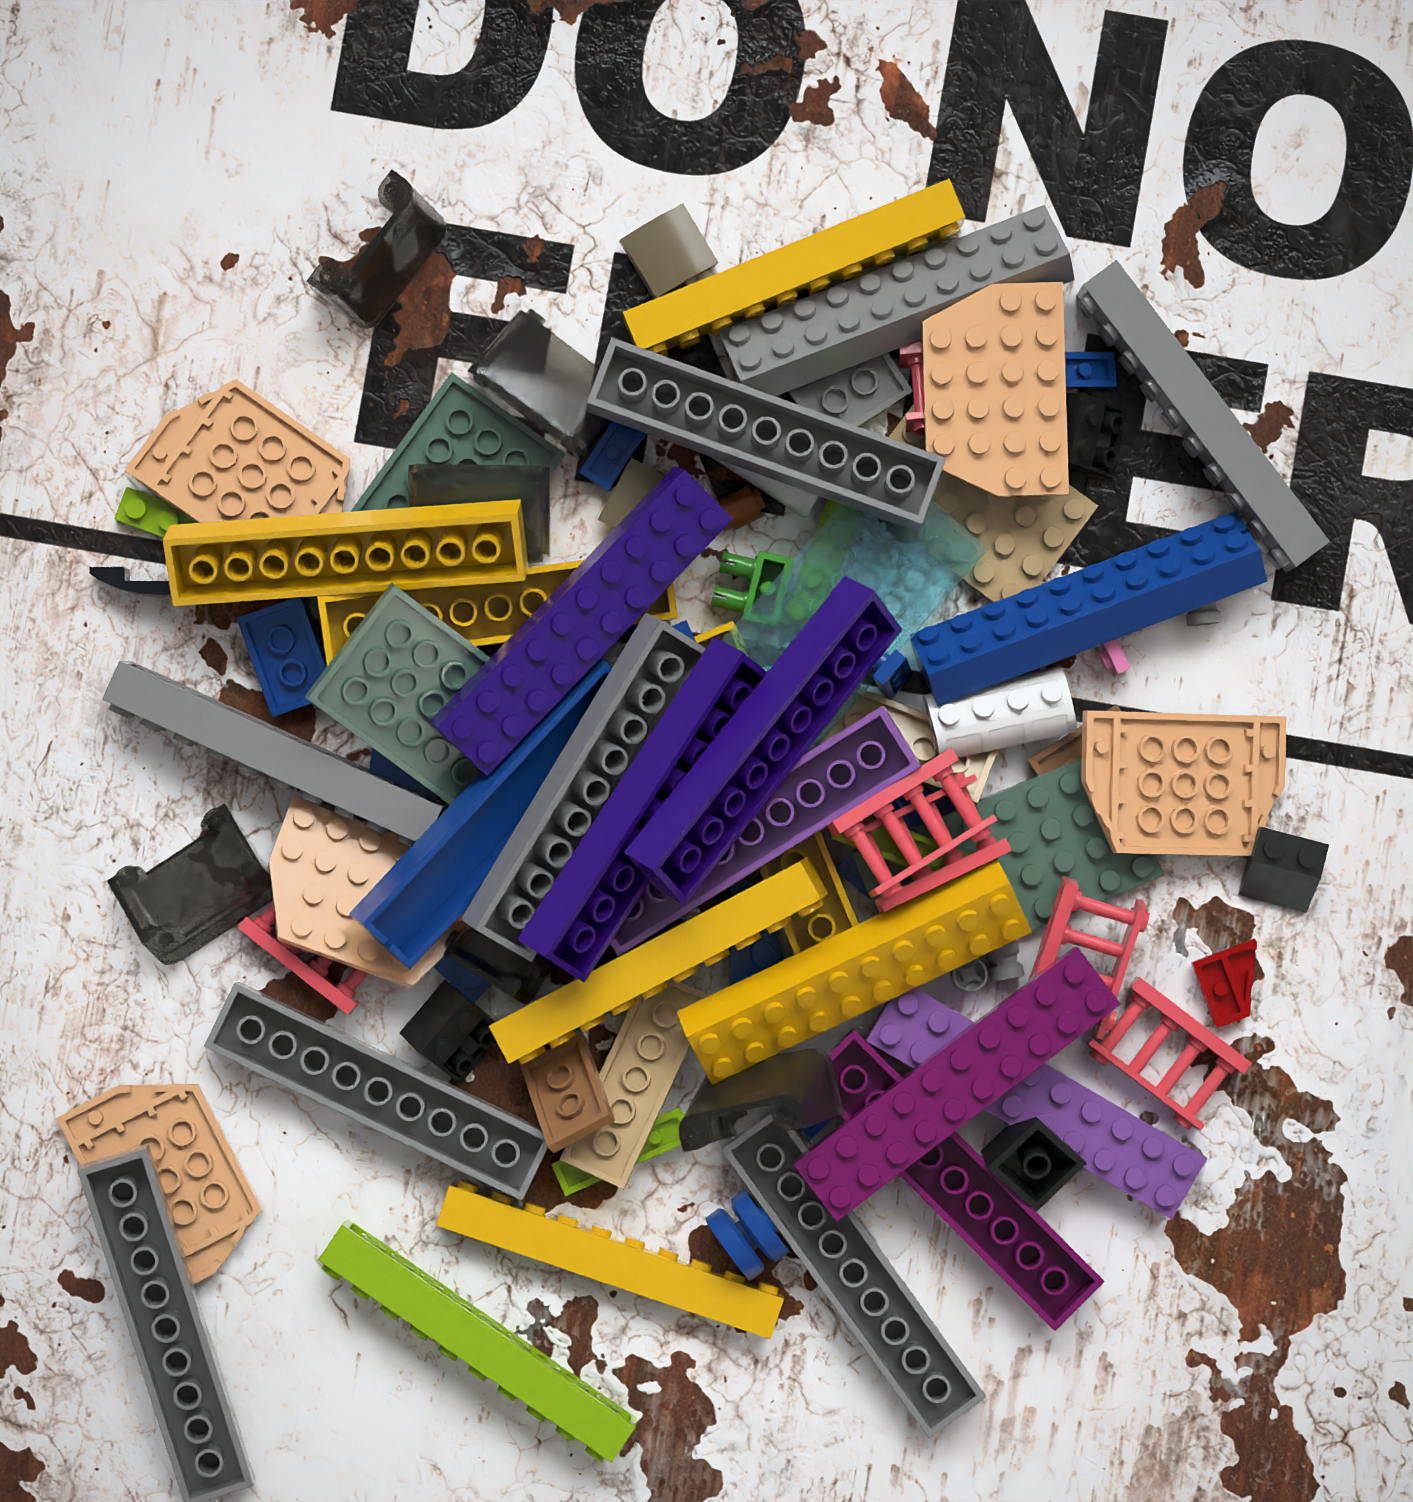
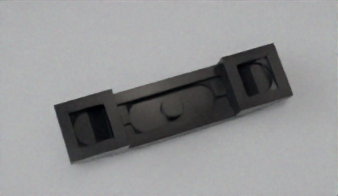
M89 567V574L122 591L149 597H171L169 581H130V570L126 567Z

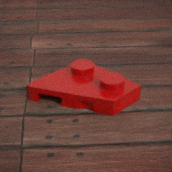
M1254 938L1191 962L1215 1028L1250 1016L1251 989L1254 981L1255 950H1257V942Z

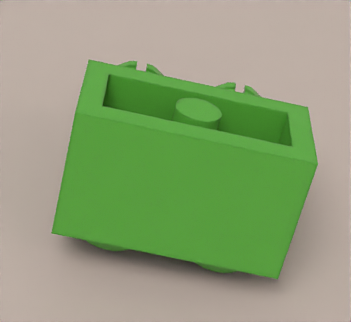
M760 550L755 559L724 551L723 561L736 565L721 562L719 573L749 579L751 585L746 593L715 585L714 595L727 599L712 596L711 607L741 613L740 617H742L744 623L778 631L795 564L794 559Z

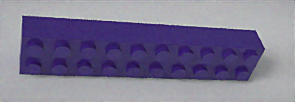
M674 466L430 720V723L482 773L488 776L733 518L685 469Z
M847 576L842 578L624 851L625 855L657 890L682 905L686 904L903 630L874 590Z
M713 637L518 937L519 941L582 982L586 981L649 884L648 879L625 855L624 851L766 674V671L744 652Z

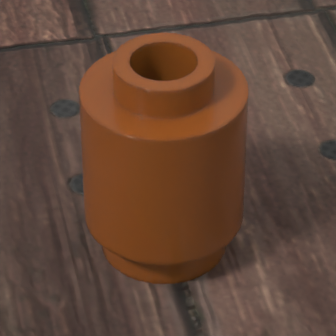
M747 485L718 500L719 505L733 518L723 531L726 532L730 529L735 531L763 517L761 510L766 505L758 489L751 491Z

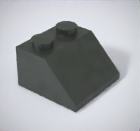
M1258 827L1252 854L1247 857L1238 895L1307 913L1321 879L1329 844Z
M1038 1117L1006 1126L981 1150L987 1168L1036 1212L1087 1164L1084 1158Z

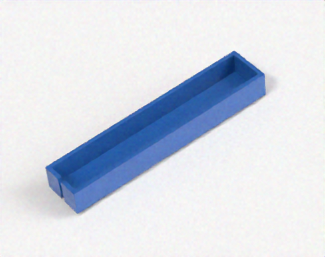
M1235 511L1227 515H1221L1198 526L1189 527L1166 538L1155 540L1150 544L1129 552H1123L1100 563L1089 565L1084 569L1063 577H1057L1052 581L1023 590L1002 600L991 602L986 606L965 614H959L936 625L925 627L920 631L909 634L918 667L937 706L1263 584L1267 582L1261 551Z
M599 659L488 776L481 772L349 913L392 956L408 969L415 965L471 903L611 671L612 667L606 661Z

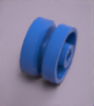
M744 1189L731 1198V1208L739 1221L735 1222L728 1212L721 1208L712 1212L705 1220L735 1264L747 1279L751 1281L764 1271V1262L757 1253V1248L760 1247L767 1258L774 1262L780 1260L790 1250L778 1232L780 1231L762 1206H758Z

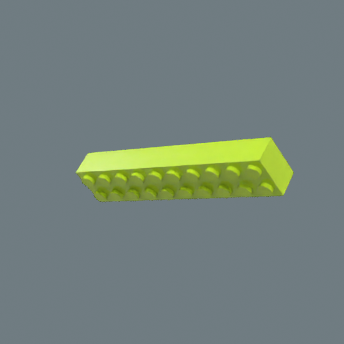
M347 1219L340 1226L318 1258V1261L323 1263L321 1269L326 1274L336 1280L343 1277L353 1284L350 1289L355 1294L365 1300L372 1297L381 1303L382 1306L379 1309L384 1314L396 1321L401 1317L410 1323L409 1330L425 1341L430 1337L439 1343L440 1347L438 1350L453 1361H456L459 1357L470 1365L467 1370L482 1381H485L488 1377L499 1385L497 1391L511 1401H515L518 1398L528 1405L526 1411L542 1422L547 1418L557 1425L555 1430L561 1436L571 1442L576 1438L587 1446L585 1451L594 1459L600 1462L607 1459L612 1463L636 1428L637 1417L350 1219Z

